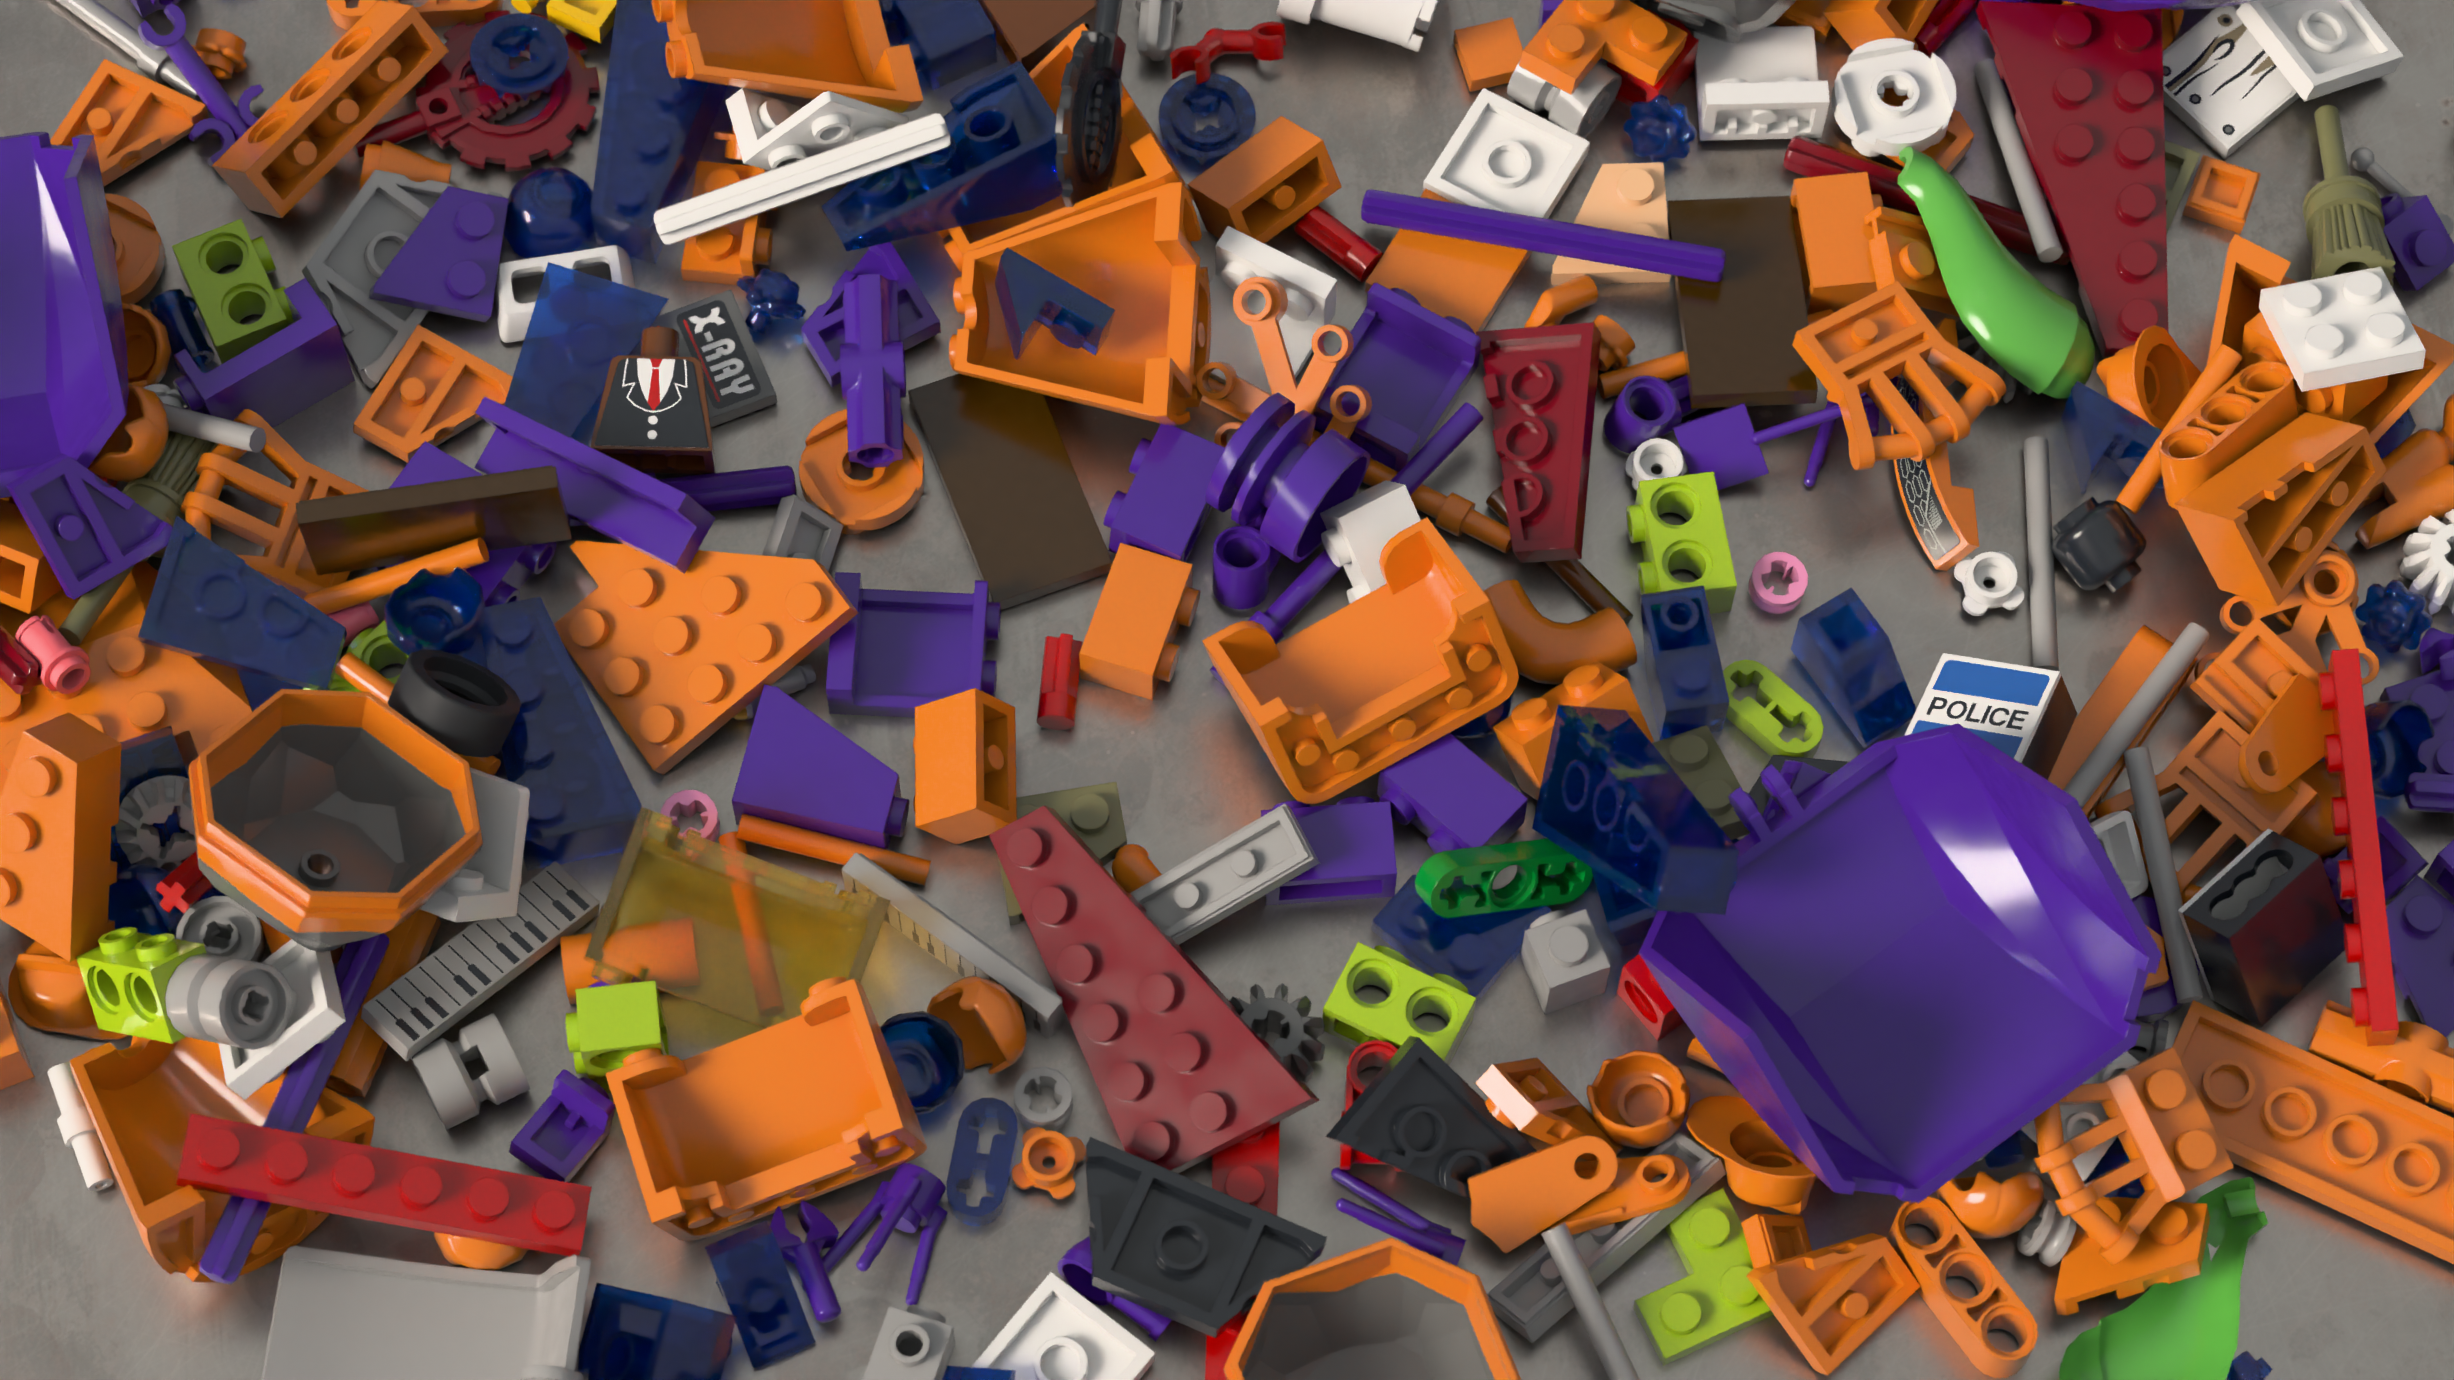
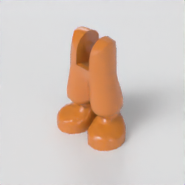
M2454 394L2450 395L2444 404L2443 427L2439 432L2428 428L2421 429L2409 436L2382 459L2387 471L2353 512L2361 510L2382 496L2390 504L2389 507L2371 517L2356 531L2355 537L2366 550L2419 527L2421 522L2430 515L2440 519L2444 518L2447 512L2454 509V465L2450 464L2454 461Z

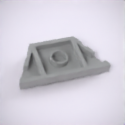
M375 170L302 270L304 277L337 323L345 350L362 381L371 389L380 380L428 310L369 299L370 289L448 186L452 187L453 184L432 180L414 182L405 175ZM488 193L489 195L506 198L500 193Z

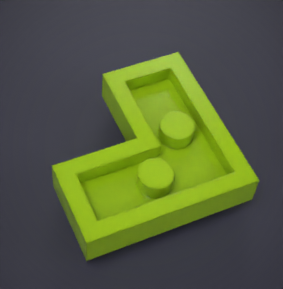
M1723 1188L1694 1201L1665 1227L1689 1276L1636 1299L1633 1305V1309L1663 1366L1774 1315L1746 1276L1754 1268L1741 1221Z

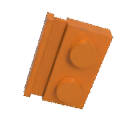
M1879 206L1865 215V225L1873 227L1874 238L1869 240L1868 243L1877 291L1899 281L1919 307L1960 317L1948 295L1932 241L1922 217Z
M2256 617L2189 687L2214 711L2217 712L2220 709L2250 735L2293 676L2301 673L2318 687V673Z

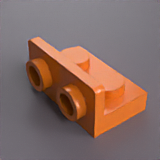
M697 161L692 198L767 172L768 170L749 165ZM767 211L686 239L681 264L683 281L756 287L759 264L769 265L772 255L773 230L772 228H765Z

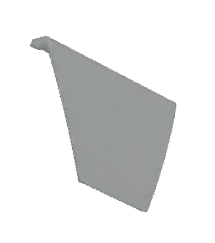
M291 1246L283 1254L261 1380H583L584 1376L575 1371L591 1258L572 1255L556 1262L543 1274L534 1275L450 1267Z

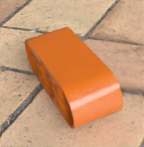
M2263 361L2247 366L2163 436L2159 441L2158 450L2165 498L2169 506L2177 510L2174 503L2299 417L2295 380L2288 365L2275 361Z
M1930 1196L1920 1203L1906 1201L1898 1209L1887 1240L1919 1283L1920 1287L1916 1290L1979 1371L1993 1378H2008L2017 1374L2027 1362L2038 1338L2037 1323L2033 1315L1943 1202ZM1915 1223L1925 1225L1933 1231L1937 1242L1931 1245L1916 1244L1908 1238L1905 1226ZM1951 1276L1968 1278L1975 1285L1978 1296L1965 1299L1955 1296L1947 1287L1946 1279ZM1992 1329L2009 1331L2015 1336L2019 1349L2014 1352H2003L1996 1349L1990 1343L1987 1331Z

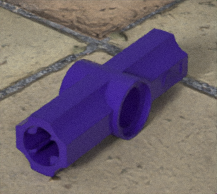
M881 274L858 275L853 281L844 283L843 293L845 344H840L842 397L843 400H847L849 461L863 464L865 467H888L890 463L903 459L904 448L901 398L906 397V367L904 341H900L898 285L897 281L884 278Z

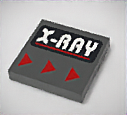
M731 289L615 332L616 341L622 355L641 356V337L644 329L660 326L676 330L679 333L678 357H695L702 362L711 427L777 403L776 392Z

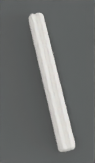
M932 113L664 207L654 213V222L658 235L665 245H672L946 149L951 145L949 130L940 113Z

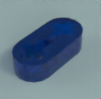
M980 1098L971 1102L963 1110L959 1119L946 1182L947 1203L952 1215L960 1222L970 1226H983L993 1222L1002 1213L1007 1201L1018 1145V1121L1013 1109L1006 1102L996 1098ZM986 1117H994L998 1119L999 1130L1006 1132V1134L994 1135L989 1154L979 1153V1132L972 1129V1127H983ZM976 1169L986 1170V1191L994 1194L993 1197H982L977 1207L967 1205L966 1194L959 1192V1189H970L972 1187Z

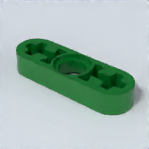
M1554 837L1436 853L1420 867L1415 879V888L1417 894L1437 915L1444 918H1454L1563 904L1573 901L1583 894L1590 885L1594 867L1591 859L1572 840L1565 837ZM1517 865V871L1512 881L1502 888L1493 889V882L1498 873L1508 866Z

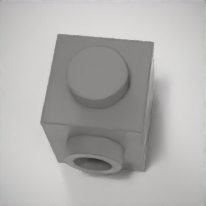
M1586 909L1567 915L1564 910L1553 911L1531 923L1530 929L1525 930L1520 959L1544 1015L1605 993L1611 966Z
M909 1305L907 1310L904 1311L889 1306L863 1380H943L956 1345L953 1326L945 1324L946 1318L942 1314L927 1307Z

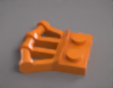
M1899 281L1798 330L1792 344L1827 389L1826 398L1831 402L1837 403L1840 407L1849 439L1850 461L1854 470L1872 469L1875 462L1911 458L1915 462H1920L1934 454L1935 446L1945 441L1951 444L1957 443L1968 437L1971 431L1970 426L1985 407L1996 405L2006 393L2005 382L1997 373L1942 337ZM1926 361L1966 386L1967 391L1958 402H1956L1926 364ZM1902 374L1935 418L1923 423L1890 379ZM1866 392L1898 434L1872 437L1861 394Z
M249 409L243 410L233 421L264 429L266 442L261 452L291 481L289 487L236 463L247 452L246 450L218 444L210 453L201 454L196 467V472L200 477L194 492L186 493L180 508L181 512L185 515L186 553L179 556V573L191 577L222 575L256 578L264 587L269 588L273 586L304 601V597L307 594L346 582L350 571L317 576L298 525L296 503L305 500L368 492L369 490L305 461L259 414ZM223 485H229L280 509L275 525L268 524L219 501L218 498ZM211 524L265 548L263 556L212 553Z
M2220 709L2167 768L2155 775L2159 797L2177 788H2180L2187 794L2165 818L2170 845L2202 809L2221 824L2178 872L2176 871L2183 905L2202 889L2196 883L2237 838L2247 848L2267 829L2285 836L2320 798L2318 793L2300 777L2283 790L2270 795L2261 794L2248 786L2239 774L2238 760L2240 749L2249 737V734ZM2131 788L2098 805L2094 809L2097 818L2099 819L2107 814L2118 811L2133 813L2135 806ZM2133 818L2148 880L2151 882L2140 829Z
M2174 1047L2162 1050L2101 1083L2081 1084L2034 1119L2038 1155L2034 1157V1160L2041 1174L2049 1173L2060 1195L2055 1202L2062 1216L2069 1215L2101 1245L2099 1254L2111 1265L2119 1263L2134 1249L2140 1239L2139 1235L2165 1203L2185 1195L2186 1192L2234 1167ZM2101 1103L2108 1119L2064 1141L2060 1105ZM2117 1135L2129 1161L2084 1184L2072 1160ZM2139 1178L2145 1191L2120 1223L2117 1224L2095 1201Z

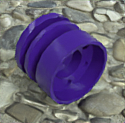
M1277 392L1268 397L1254 410L1226 445L1207 486L1205 502L1221 512L1232 508L1231 519L1243 527L1254 521L1267 509L1260 527L1259 538L1294 562L1299 563L1322 543L1321 534L1327 531L1320 513L1355 496L1368 469L1371 454L1333 428L1322 434L1309 447L1315 430L1316 417L1306 410L1295 414L1296 404Z

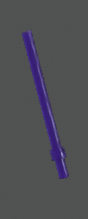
M1465 402L1390 481L1404 484L1411 496L1483 421L1481 413L1474 406ZM1324 549L1264 613L1256 611L1248 621L1262 624L1274 639L1275 644H1278L1285 637L1282 630L1343 566L1337 567L1330 559L1326 549ZM1213 665L1210 672L1220 683L1226 686Z

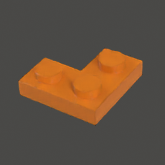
M1563 0L1523 49L1519 66L1570 95L1573 94L1600 58L1609 61L1654 87L1683 50L1688 33L1629 0Z

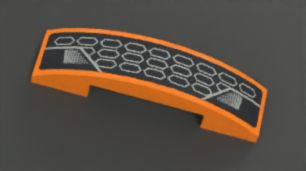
M1944 318L1935 328L1947 342L1958 348L1956 320ZM1926 361V364L1945 388L1956 381V379ZM1900 374L1896 386L1899 393L1923 423L1934 419L1935 416L1902 374ZM1891 425V435L1898 434ZM1947 441L1935 446L1933 455L1920 462H1915L1911 458L1895 459L1893 461L1900 495L1913 530L1935 569L1948 571L1979 547L1974 491L1971 488L1951 485Z

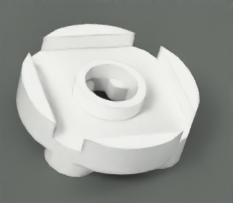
M1884 38L1867 42L1857 47L1848 56L1847 63L1840 68L1835 79L1831 94V105L1836 122L1844 134L1851 138L1853 147L1860 154L1868 157H1875L1880 154L1899 156V152L1908 146L1921 152L1939 143L1944 138L1956 103L1957 92L1951 71L1945 62L1933 52L1930 59L1924 53L1913 50L1915 44L1913 42L1898 38ZM1885 88H1893L1896 95H1907L1909 100L1903 102L1902 106H1891L1884 103L1881 99L1883 98Z

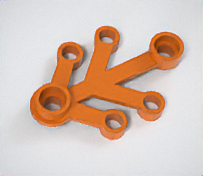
M1248 278L1235 290L1233 308L1237 317L1243 323L1252 326L1272 395L1279 392L1296 404L1295 414L1306 410L1313 415L1339 362L1348 358L1353 350L1354 340L1352 334L1347 328L1337 324L1324 325L1317 329L1311 342L1314 355L1297 386L1278 323L1287 310V293L1284 287L1273 278ZM1255 290L1260 291L1266 300L1265 307L1259 314L1253 313L1248 307V297ZM1331 331L1336 332L1342 340L1341 350L1334 356L1326 352L1323 343L1325 336ZM1225 362L1207 363L1200 368L1196 376L1197 388L1204 397L1211 400L1226 399L1250 413H1253L1255 409L1271 396L1268 392L1238 377L1235 369ZM1215 369L1221 370L1226 377V385L1219 393L1213 391L1208 382L1210 373ZM1344 385L1333 392L1330 398V410L1333 418L1325 432L1333 428L1350 439L1357 423L1364 420L1372 408L1371 396L1365 388L1359 385ZM1348 392L1355 393L1360 400V408L1353 416L1346 414L1342 409V399ZM1229 422L1220 426L1216 431L1214 443L1226 447L1228 433L1233 429L1238 430L1244 422ZM1313 436L1309 443V447L1314 443Z
M2323 550L2279 607L2236 595L2225 602L2220 610V622L2224 629L2231 634L2238 635L2246 626L2236 625L2231 620L2229 612L2234 604L2247 606L2251 612V621L2256 617L2261 619L2301 606L2291 629L2277 636L2317 673L2328 672L2315 641L2326 618L2339 649L2358 648L2359 656L2368 662L2369 673L2365 678H2362V686L2372 682L2379 672L2380 664L2378 657L2366 647L2349 605L2358 591L2359 578L2352 562L2338 552ZM2325 572L2334 578L2336 587L2332 594L2326 595L2317 591L2314 586V578L2317 573ZM2220 652L2209 653L2198 661L2194 670L2195 680L2204 672L2207 662L2214 661Z

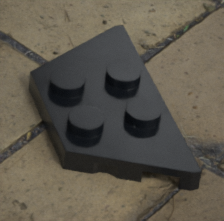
M1090 1137L1087 1142L1085 1164L1092 1285L1217 1338L1251 1311L1264 1282L1307 1267L1321 1256L1325 1248L1326 1236Z

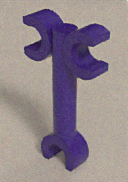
M170 3L165 7L164 13L172 22L173 32L166 36L158 35L145 20L138 27L139 36L148 47L167 52L215 117V119H203L195 124L188 136L192 142L206 133H213L220 138L222 149L214 153L207 161L212 168V165L259 119L251 113L250 102L257 99L264 89L260 84L250 86L243 92L236 107L184 36L187 24L184 13L178 6Z

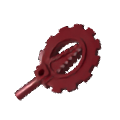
M510 10L485 13V21L478 22L469 27L462 21L443 34L444 39L447 41L444 45L449 52L425 75L427 76L426 86L416 88L415 101L417 111L374 126L353 148L357 157L361 158L365 154L367 143L382 146L383 140L393 144H399L427 134L431 145L437 143L442 149L451 145L462 152L460 161L468 165L485 169L487 162L505 164L506 172L531 169L530 161L546 155L555 160L573 147V143L569 139L578 128L586 132L589 129L597 111L595 106L589 105L590 93L600 92L597 68L586 67L582 56L588 53V49L573 32L564 36L559 31L553 29L556 24L548 21V17L531 12L529 19L510 17ZM513 55L527 57L535 62L533 67H529L527 64L519 66L520 69L517 70L515 67L506 68V72H502L500 69L492 71L493 74L490 75L488 72L479 73V77H475L474 74L470 75L478 65L493 57ZM552 90L550 102L539 115L526 123L511 126L494 124V120L500 121L506 117V113L510 115L517 111L518 106L522 108L529 104V100L534 101L540 97L541 93L546 94Z

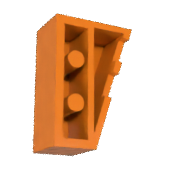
M2305 412L2174 503L2219 590L2279 607L2387 470L2366 427Z
M68 712L23 731L0 796V919L67 961L72 962L77 959V956L100 946L98 939L102 935L115 930V921L108 919L109 885L117 882V862L110 861L111 826L119 823L122 744Z

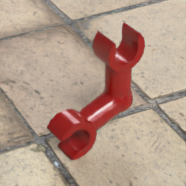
M1264 22L1248 30L1212 28L1206 32L1203 39L1195 46H1183L1172 51L1170 54L1172 80H1175L1184 72L1195 71L1196 84L1203 83L1211 77L1210 64L1224 54H1252L1256 59L1263 61L1283 59V47L1287 46L1285 24L1280 22Z

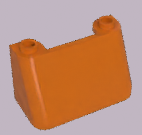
M1427 517L1396 534L1382 549L1379 563L1386 582L1385 585L1289 638L1275 644L1274 639L1262 624L1255 621H1240L1202 640L1214 667L1279 777L1292 796L1299 802L1318 804L1329 800L1499 706L1516 689L1519 679L1518 667L1489 598Z
M833 977L811 986L808 989L810 997L799 1005L802 1015L684 1060L673 1055H662V1051L658 1048L644 1049L624 1058V1067L605 1074L652 1224L682 1241L708 1238L773 1214L778 1206L783 1210L799 1204L801 1201H807L904 1164L922 1155L927 1150L919 1121L862 984L855 978L847 981L846 977Z

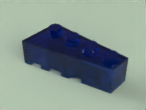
M617 0L590 214L598 248L618 245L628 253L629 257L656 264L664 243L658 235L654 222V213L659 209L681 202L728 86L690 80L685 77L672 78L667 68L665 56L666 43L670 41L666 22L658 23L656 21L652 0Z
M541 597L478 608L477 613L487 669L501 677L512 687L521 701L519 714L502 746L507 781L527 787L530 792L529 816L526 825L523 853L527 871L548 867L554 861L558 864H564L655 846L648 817Z
M1558 705L1532 829L1655 910L1725 915L1730 892L1735 887L1738 877L1737 859L1739 850L1625 710Z

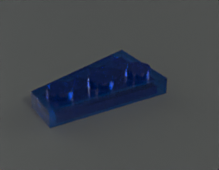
M548 262L504 406L571 438L602 396L612 358L618 355L630 356L641 341L642 331L653 325L668 304L669 299Z
M176 516L138 635L140 642L305 688L330 691L335 668L347 636L346 628L284 586H278L248 566L243 559L228 549L221 548L197 532L195 527Z

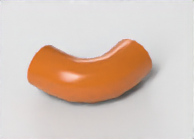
M1505 580L1483 591L1493 606L1518 667V674L1536 683L1560 685L1563 683L1566 675L1572 670L1584 665H1591L1596 661L1617 673L1635 665L1637 662V651L1632 635L1619 613L1611 607L1600 610L1582 620L1561 623L1542 616L1517 580Z

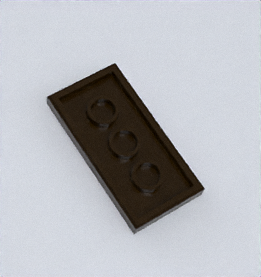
M1790 196L1668 201L1669 240L1721 248L1726 252L1724 274L1719 282L1674 275L1691 409L1732 407L1744 402L1746 406L1816 403L1818 393L1816 375L1792 346L1796 332L1808 326V318Z
M959 373L908 390L910 404L982 581H988L990 602H1001V610L1110 572L1113 562L1043 394Z
M552 465L305 500L296 503L298 525L317 576L401 564L479 537L484 540L488 551L572 539L569 517L556 466L553 467Z

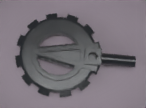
M1123 0L1097 1L1093 31H1081V37L1073 47V57L1070 63L1066 64L1063 74L1060 102L1056 115L1057 153L1055 158L1057 177L1061 181L1062 198L1066 207H1073L1079 201L1108 191L1109 187H1112L1115 177L1123 123L1121 75L1126 44L1117 34Z

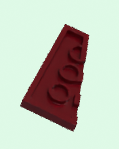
M1594 322L1477 331L1476 335L1482 340L1480 353L1483 356L1486 376H1483L1487 399L1492 407L1495 425L1493 436L1496 453L1500 457L1504 480L1501 483L1513 552L1521 563L1581 559L1601 332Z

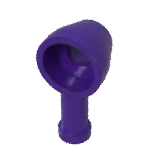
M1089 1236L1073 1245L1057 1264L1058 1272L1067 1285L1094 1304L1101 1306L1112 1304L1149 1333L1148 1337L1154 1342L1158 1340L1171 1323L1172 1319L1092 1285Z

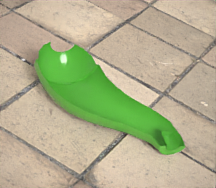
M1905 147L1899 152V160L1904 162L1905 166L1898 175V185L1914 200L1931 238L1948 295L1964 325L1982 348L2011 376L2037 394L2044 393L2054 398H2071L2085 386L2092 373L2095 347L2087 323L2077 314L2076 305L2048 289L2022 267L1999 241L1973 200L1954 176L1931 157L1912 147Z
M2252 1177L2231 1180L2200 1196L2196 1203L2208 1205L2210 1216L2201 1274L2171 1284H2153L2146 1293L2128 1308L2100 1319L2097 1327L2081 1332L2066 1348L2059 1369L2060 1380H2226L2238 1342L2240 1279L2248 1241L2268 1224L2265 1212H2261L2257 1206L2255 1197L2256 1187ZM2208 1244H2210L2214 1248L2218 1247L2215 1254L2213 1255L2212 1261L2210 1257Z

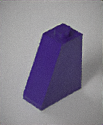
M764 684L732 797L736 825H739L744 813L888 850L892 835L902 837L909 812V799L901 798L899 774L775 686Z

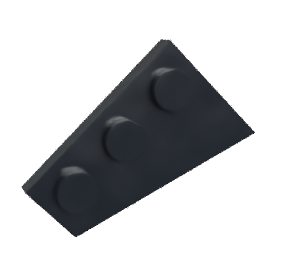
M1413 1036L1408 1037L1325 1136L1471 1201L1468 1186L1469 1177L1537 1151L1515 1129H1511L1497 1120L1488 1110L1485 1100L1419 1037Z

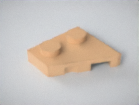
M1663 162L1602 164L1574 224L1669 240ZM1557 256L1552 267L1551 285H1560L1582 275L1589 276L1595 284L1669 282L1671 275Z

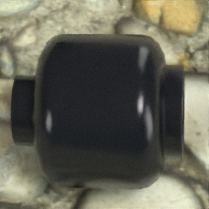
M2092 496L2053 526L2058 535L2052 542L2051 550L2082 590H2094L2105 584L2113 593L2142 571L2135 560L2144 552L2147 543L2146 538L2116 501L2105 500L2098 503Z

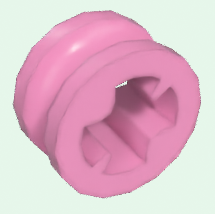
M1786 552L1766 554L1756 562L1748 582L1749 595L1761 610L1768 613L1783 614L1792 611L1800 604L1808 585V573L1804 564L1791 554ZM1772 571L1782 572V580H1785L1787 577L1792 579L1793 583L1789 584L1785 595L1773 594L1774 586H1771L1768 590L1764 587L1763 584L1768 581Z
M683 790L669 797L661 809L660 823L666 843L673 850L686 855H696L707 851L715 844L720 833V821L715 803L707 794L697 790ZM697 811L701 812L703 828L700 831L689 827L684 833L679 832L680 827L677 817L680 814L690 818Z

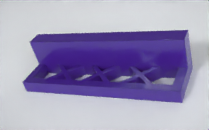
M484 396L475 413L496 430L476 463L475 469L483 475L550 465L556 466L568 517L685 574L716 519L688 494Z

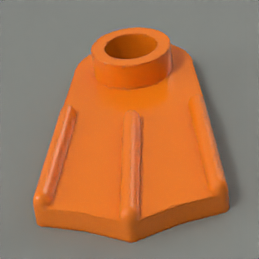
M2303 674L2295 675L2288 681L2240 749L2238 760L2239 774L2248 786L2261 794L2270 795L2283 790L2325 756L2324 735L2335 734L2332 710L2321 711L2318 687Z
M1579 1135L1468 1178L1471 1198L1470 1222L1488 1236L1504 1253H1508L1608 1189L1613 1183L1618 1169L1615 1152L1600 1137ZM1591 1153L1597 1158L1595 1171L1587 1176L1576 1174L1574 1169L1576 1159L1581 1154Z
M1661 1154L1622 1159L1617 1157V1174L1610 1187L1549 1226V1228L1552 1229L1566 1222L1571 1235L1670 1208L1687 1195L1691 1186L1690 1172L1686 1164L1680 1158L1673 1155ZM1597 1160L1575 1162L1574 1169L1576 1174L1581 1176L1592 1174L1597 1167ZM1667 1174L1663 1180L1651 1182L1657 1175Z

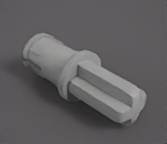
M1135 0V6L1140 12L1137 50L1141 56L1150 57L1152 61H1162L1164 56L1171 54L1173 51L1176 15L1183 8V0Z

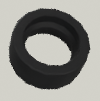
M421 649L410 653L391 692L388 705L454 753L469 757H490L501 751L519 714L521 701L512 687L484 666L445 651Z

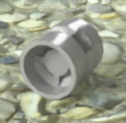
M1598 61L1573 94L1570 95L1520 67L1518 63L1509 81L1507 94L1535 114L1545 110L1549 111L1550 122L1585 139L1599 125L1613 104L1621 87L1622 77Z
M212 896L198 901L184 913L177 926L176 939L202 943L205 945L207 954L262 963L272 955L258 917L228 896Z
M206 953L191 956L177 966L168 981L165 995L167 1015L174 1028L185 1037L252 1050L266 1047L280 1037L289 1022L292 1009L290 987L284 975L272 965Z
M494 1013L461 1028L458 1041L451 1043L444 1038H440L428 1044L411 1057L419 1078L446 1130L478 1115L481 1102L486 1099L499 1105L530 1089L515 1052ZM480 1058L487 1072L472 1081L463 1063Z

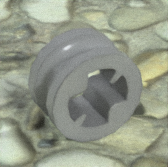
M1036 1067L1023 1073L1016 1082L1013 1092L1015 1114L1022 1125L1028 1129L1042 1127L1046 1131H1055L1062 1127L1070 1118L1073 1108L1071 1084L1064 1074L1054 1068ZM1041 1087L1053 1088L1054 1101L1058 1104V1107L1051 1110L1049 1105H1046V1113L1034 1112L1032 1110V1098L1028 1095L1029 1092L1035 1089L1037 1094L1040 1095Z
M2043 1198V1204L2037 1215L2020 1229L2017 1241L2018 1251L2026 1256L2039 1253V1260L2043 1264L2050 1267L2054 1266L2067 1252L2073 1240L2077 1222L2069 1215L2062 1216L2060 1211L2055 1212V1204Z

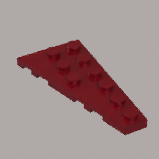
M1980 1L1976 13L1982 29H1987L1996 54L1994 57L1995 65L2001 80L2005 79L2016 109L2014 117L2045 201L2050 202L2059 226L2057 234L2063 251L2069 253L2080 284L2078 292L2102 357L2114 356L2119 350L2135 344L2142 331L2152 325L2165 328L2169 333L2162 9L2115 12L2087 5Z
M1042 806L989 835L1056 992L1062 998V1006L1125 1152L1178 1174L1320 1101L1306 1084L1301 1083L1279 1060L1281 1057L1265 1040L1260 1039L1237 1014L1233 1004L1170 936L1165 935L1146 914L1147 910L1137 899L1120 886L1103 867V862L1053 808Z

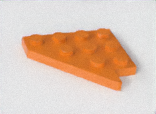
M576 540L570 545V548L598 587L555 622L551 628L652 769L664 775L761 695L764 684L773 685L856 616L858 611L826 568L813 559L698 550L684 574L625 544Z

